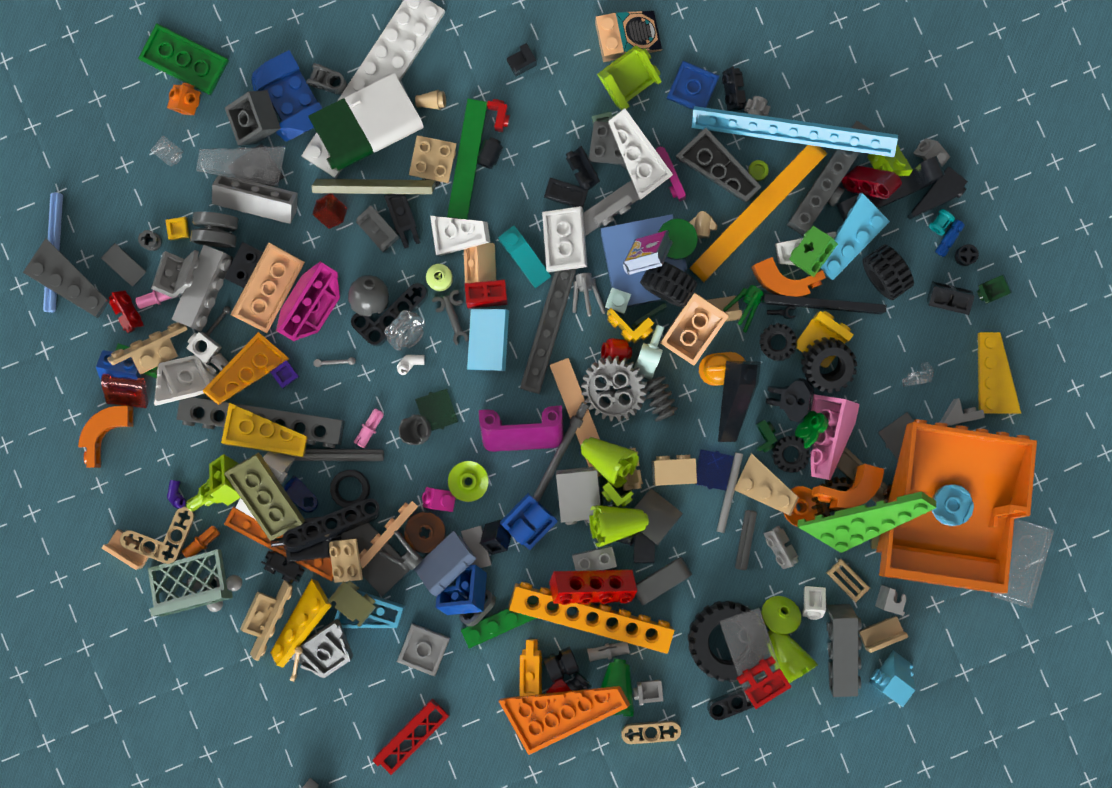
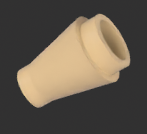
M435 90L422 95H416V107L437 110L445 108V92Z

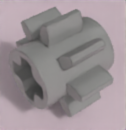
M754 96L752 100L748 99L744 111L748 112V114L768 116L771 106L767 105L768 101L765 98Z

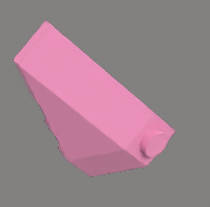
M814 394L811 411L824 414L829 420V425L823 433H819L818 439L812 444V451L810 452L812 477L831 480L855 426L860 404L847 399Z

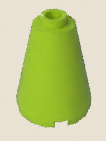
M593 437L585 439L581 444V454L616 488L622 487L628 481L625 478L628 474L632 475L638 465L639 456L636 455L637 452Z
M594 505L590 508V510H594L593 515H589L592 538H597L598 543H595L597 547L605 546L645 530L649 523L648 515L641 509Z
M771 630L766 633L769 639L767 643L769 653L776 661L774 666L776 670L778 668L781 669L789 684L818 666L817 662L788 634L781 635Z

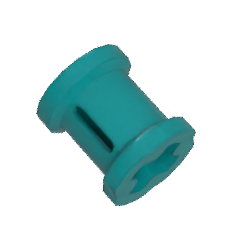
M940 209L938 211L939 215L928 227L936 234L943 236L945 229L950 222H954L955 217L950 212Z

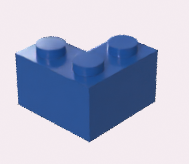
M470 565L456 578V586L446 587L437 596L436 608L446 615L484 612L487 572L477 565Z

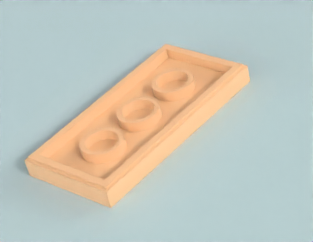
M268 243L230 315L268 333L305 262Z

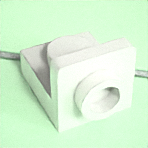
M805 586L802 616L808 617L811 620L823 618L826 612V588Z

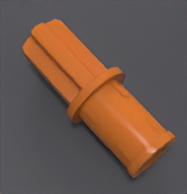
M211 526L199 537L196 536L195 540L182 550V554L188 558L197 555L203 549L206 550L207 545L219 536L218 529L215 526Z

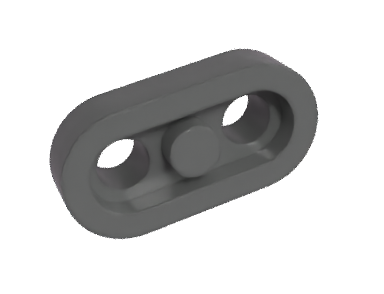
M485 590V601H488L486 604L484 602V612L460 614V620L467 626L478 624L495 605L496 599L494 594L489 590Z

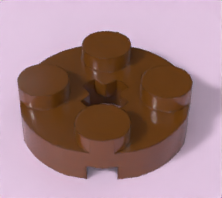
M421 512L409 519L404 535L406 542L412 549L422 553H430L445 539L446 529L443 521L437 515L431 512ZM422 527L431 530L428 538L420 536Z

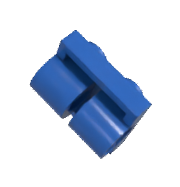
M527 493L500 521V524L508 530L517 542L531 550L558 520Z

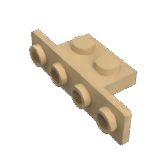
M179 322L173 323L163 332H154L144 341H135L125 350L119 349L112 352L111 356L107 359L110 364L115 365L131 357L139 374H143L157 367L159 363L178 357L170 338L188 330L187 326L179 324Z
M285 580L276 598L260 592L256 593L240 628L245 633L257 636L250 655L256 661H259L260 657L265 654L269 637L273 636L275 624L283 615L285 602L292 595L293 586Z

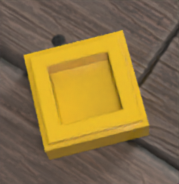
M187 217L165 220L168 240L190 237Z

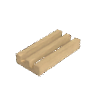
M839 559L826 572L854 602H857L870 589L842 559ZM840 566L863 587L862 590L839 569ZM835 571L858 593L856 596L833 574Z

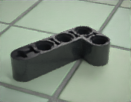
M415 283L375 323L368 316L356 313L351 318V325L368 343L373 346H381L426 301L428 291L422 284ZM416 289L418 291L422 289V297L416 296L413 299V301L415 302V304L413 305L411 301L407 299V297L409 296L412 299L416 295L414 291ZM408 303L409 310L406 313H401L399 311L400 304ZM361 317L365 318V326L358 328L356 321ZM388 317L395 319V324L392 327L385 326V320ZM378 331L381 335L380 339L377 342H372L371 334Z

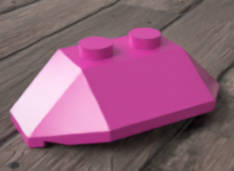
M321 261L305 272L280 310L276 331L292 341L318 333L340 299L337 279L338 272Z

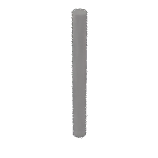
M735 452L717 532H725L743 458L741 453Z

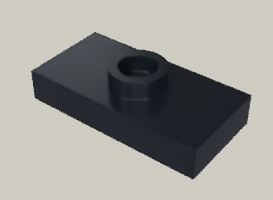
M549 178L544 198L568 206H581L583 208L588 189L584 190L579 186Z

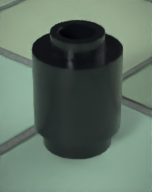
M492 137L489 140L485 139L477 158L479 160L477 163L485 168L492 169L497 164L503 146L500 145L501 141Z

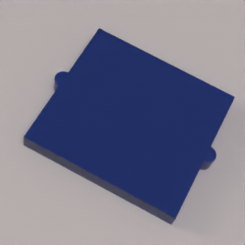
M700 449L696 468L697 483L695 484L708 487V489L715 488L726 491L734 456L721 454L719 451L712 452Z

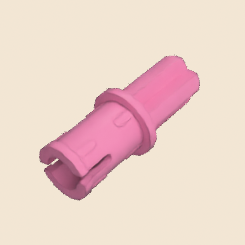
M153 290L151 293L137 297L136 304L139 309L154 304L160 305L161 302L172 297Z
M378 409L372 411L366 423L362 424L363 427L354 440L355 444L362 448L366 447L373 433L376 434L375 430L384 416L383 412Z

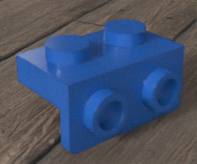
M105 350L101 352L96 365L100 380L107 383H121L128 387H140L142 382L141 374H139L131 357L112 365L107 359L111 356L112 352Z

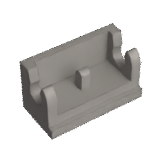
M881 585L875 606L904 616L905 612L903 610L906 596L902 594L901 601L896 603L898 597L896 590Z

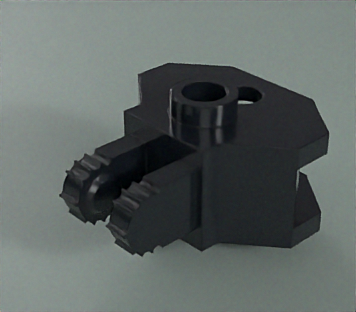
M798 378L790 386L785 387L768 386L767 391L781 394V400L766 398V403L780 406V409H784L790 421L799 422L812 410L814 389L808 379Z

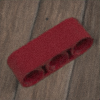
M856 166L844 176L842 184L850 192L887 199L901 186L902 181L893 172Z

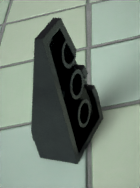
M726 361L718 442L737 441L759 382L761 362Z

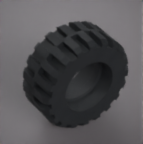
M732 601L714 602L711 606L707 605L704 607L701 613H697L694 622H691L689 627L690 633L688 634V647L694 662L707 676L722 682L724 680L736 682V677L743 674L742 671L747 668L748 670L759 664L758 661L763 659L765 654L767 655L769 639L766 635L765 625L760 617L750 608ZM723 622H733L740 625L747 637L744 651L740 656L732 660L719 659L711 652L709 647L711 631L715 626Z

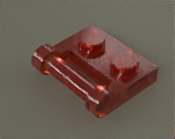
M110 374L102 375L101 385L106 404L147 408L149 401L144 378H137L136 380L111 377Z

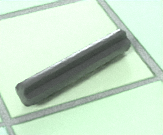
M746 510L744 513L735 568L739 570H747L757 515L755 511Z

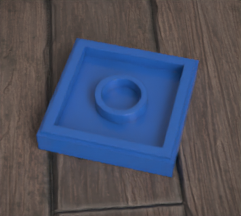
M682 61L667 99L692 110L694 106L706 108L719 75Z

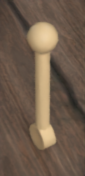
M301 647L295 648L296 656L290 681L293 682L296 680L299 657L303 652Z

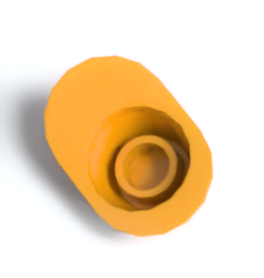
M735 352L707 355L699 365L700 377L709 385H724L726 361H745V359Z

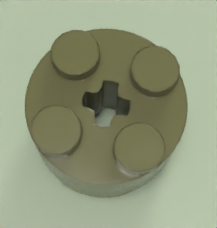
M350 580L348 583L343 581L329 598L328 602L330 604L332 601L336 602L335 608L352 622L357 619L359 621L357 625L361 627L376 608L373 605L376 601L368 594L362 596L357 592L359 587Z

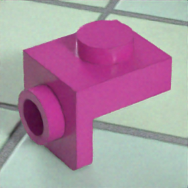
M426 487L422 496L423 507L453 512L455 497L448 490Z

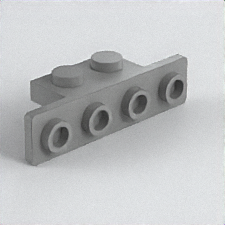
M632 180L583 213L585 236L601 225L607 226L614 221V216L619 213L623 215L631 209L630 206L639 200Z

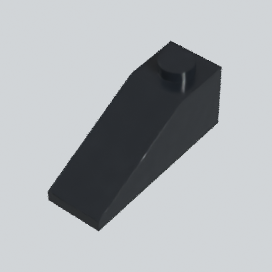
M947 167L944 170L945 175L933 183L907 218L913 219L951 201L955 197L960 198L966 191L964 186L968 181L952 168Z

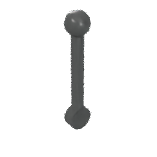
M229 306L223 308L222 314L204 334L210 337L211 332L224 316L231 312Z

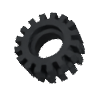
M771 324L767 329L763 330V334L761 333V339L759 340L760 348L768 358L774 361H784L795 353L797 337L787 325ZM775 335H783L786 338V346L781 350H775L771 346V339Z
M786 436L775 443V447L772 449L773 462L778 466L777 468L784 472H799L809 463L808 460L811 457V454H809L810 448H804L802 438ZM789 446L795 447L799 452L798 459L794 462L786 461L783 455L784 450Z

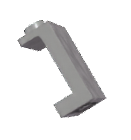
M595 467L556 470L561 523L565 522L566 525H572L582 520L590 523L589 515H593L594 512L590 508L594 505H600L597 469Z

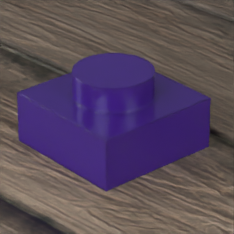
M288 360L270 372L283 389L300 377Z

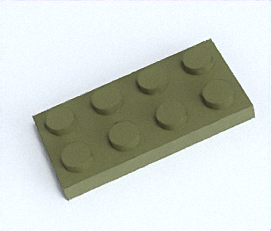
M260 453L253 455L224 473L270 541L305 522V519Z

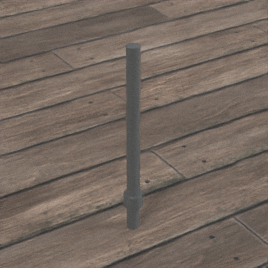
M583 402L576 415L572 416L569 422L570 426L533 495V498L538 502L541 500L576 430L583 423L582 419L589 405Z

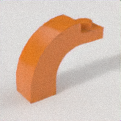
M773 257L751 267L761 286L773 295L805 297L811 293L808 286L811 289L822 285L821 281L826 278L822 270L814 277L808 276L801 280L788 279L779 272Z
M113 406L103 409L92 416L85 424L79 438L78 447H87V451L84 453L86 468H101V443L107 432L117 427H133L132 406Z
M868 464L857 466L855 481L850 489L839 491L820 485L813 488L812 496L818 497V501L830 503L829 509L844 510L860 506L869 501L878 491L882 483L884 469Z

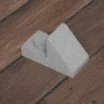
M957 398L953 399L939 423H946L950 426L985 418L983 410H976V407L963 409L962 411L960 399Z

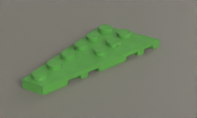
M917 492L897 497L894 502L878 501L876 506L867 508L866 505L839 510L835 511L833 516L824 517L823 515L815 516V520L807 522L805 519L798 520V527L842 553L935 509L936 500L923 492Z

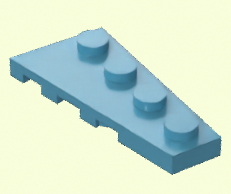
M863 193L858 195L856 203L849 210L847 218L836 232L837 235L834 240L838 245L820 268L830 280H834L890 222Z

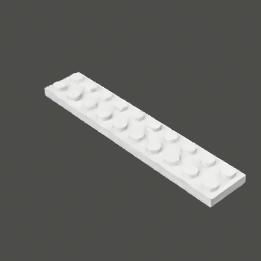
M404 0L338 101L395 73L400 82L444 16L445 10L430 0ZM316 132L301 156L332 177L337 178L342 169L336 171L335 168H330L326 160L329 157L328 152Z

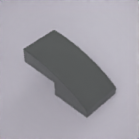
M116 243L101 257L132 287L146 273V270Z

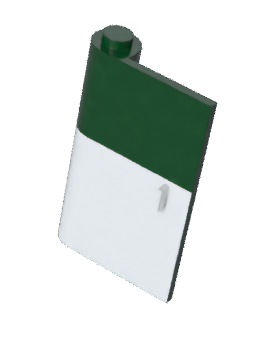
M395 73L308 115L328 152L329 157L326 160L330 168H335L336 171L424 128L417 111Z

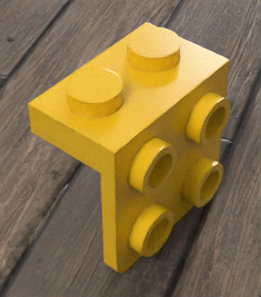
M612 308L607 311L608 322L614 328L618 326L622 330L621 335L628 343L632 341L635 344L640 338L645 340L653 331L654 322L649 317L633 331Z
M819 311L797 339L796 349L802 353L804 351L808 352L807 346L809 344L813 346L815 344L814 341L817 339L821 342L823 337H826L828 340L832 337L845 344L850 341L854 334L850 332L851 329L847 325L835 322L833 320L834 316L830 313ZM836 356L826 357L820 366L827 368Z

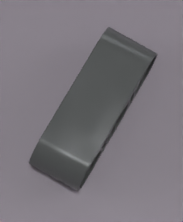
M679 557L638 582L635 595L641 605H645L689 578L692 573L683 558Z

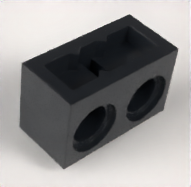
M932 281L927 302L929 306L969 315L975 295L972 290Z

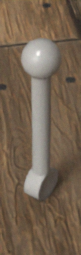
M354 357L345 360L328 361L316 359L313 364L316 367L345 363L354 365L356 359Z

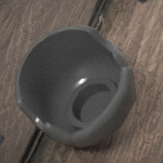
M412 414L411 417L403 419L399 426L400 438L409 445L425 443L432 432L428 419L419 414Z

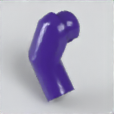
M170 480L167 499L175 508L180 509L186 505V500L179 493L180 481Z

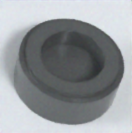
M837 187L828 200V204L834 207L843 194L844 189Z

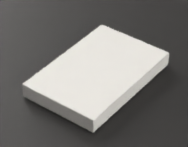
M579 206L542 212L546 271L554 272L587 267L583 208Z

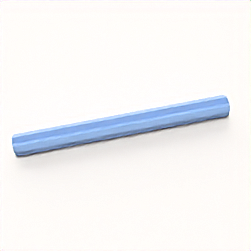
M54 192L50 194L48 241L59 251L63 195ZM47 287L44 288L43 310L53 313L56 311L57 293Z

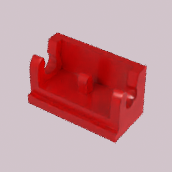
M505 280L464 283L468 309L508 305Z

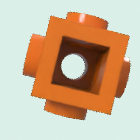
M183 82L182 85H173L169 92L170 99L167 108L183 115H194L200 103L199 97L201 92L195 90L194 86Z

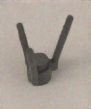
M399 530L394 531V534L407 549L401 557L403 561L384 551H379V554L397 563L404 570L407 567L413 570L423 558L410 547Z

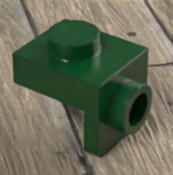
M1004 274L978 285L979 290H977L980 300L985 301L986 304L1012 293Z
M762 420L755 425L766 441L757 446L756 449L757 451L763 450L765 453L775 447L773 443L778 440L773 433L776 431L770 421Z

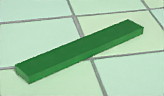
M467 99L447 218L468 220L477 169V157L480 151L487 111V102Z

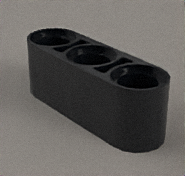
M751 685L712 699L707 706L710 716L714 720L719 721L753 708L754 706L744 692V689ZM740 697L741 704L737 707L732 706L733 698ZM721 705L723 708L722 712L719 714L712 713L713 707Z

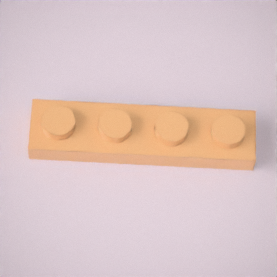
M413 501L410 504L405 502L398 510L400 515L396 520L391 518L384 526L387 530L382 535L378 533L372 539V547L368 551L364 548L359 554L362 569L394 535V531H397L418 508Z

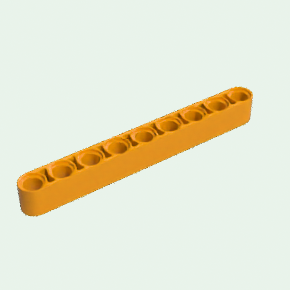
M807 145L689 269L705 282L828 153L820 146Z

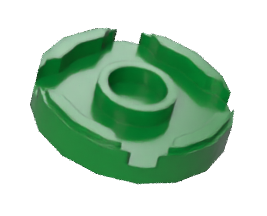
M679 218L665 222L658 233L668 230V236L673 242L666 257L679 260L691 255L698 241L697 232L693 225Z

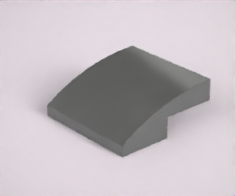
M652 489L646 493L634 508L641 509L648 515L649 523L641 533L657 545H659L669 530L673 528L683 515L681 511Z

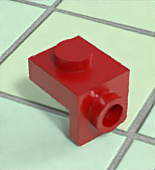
M493 99V101H487V109L498 111L494 127L495 131L503 132L504 127H508L510 115H507L508 106L502 100Z

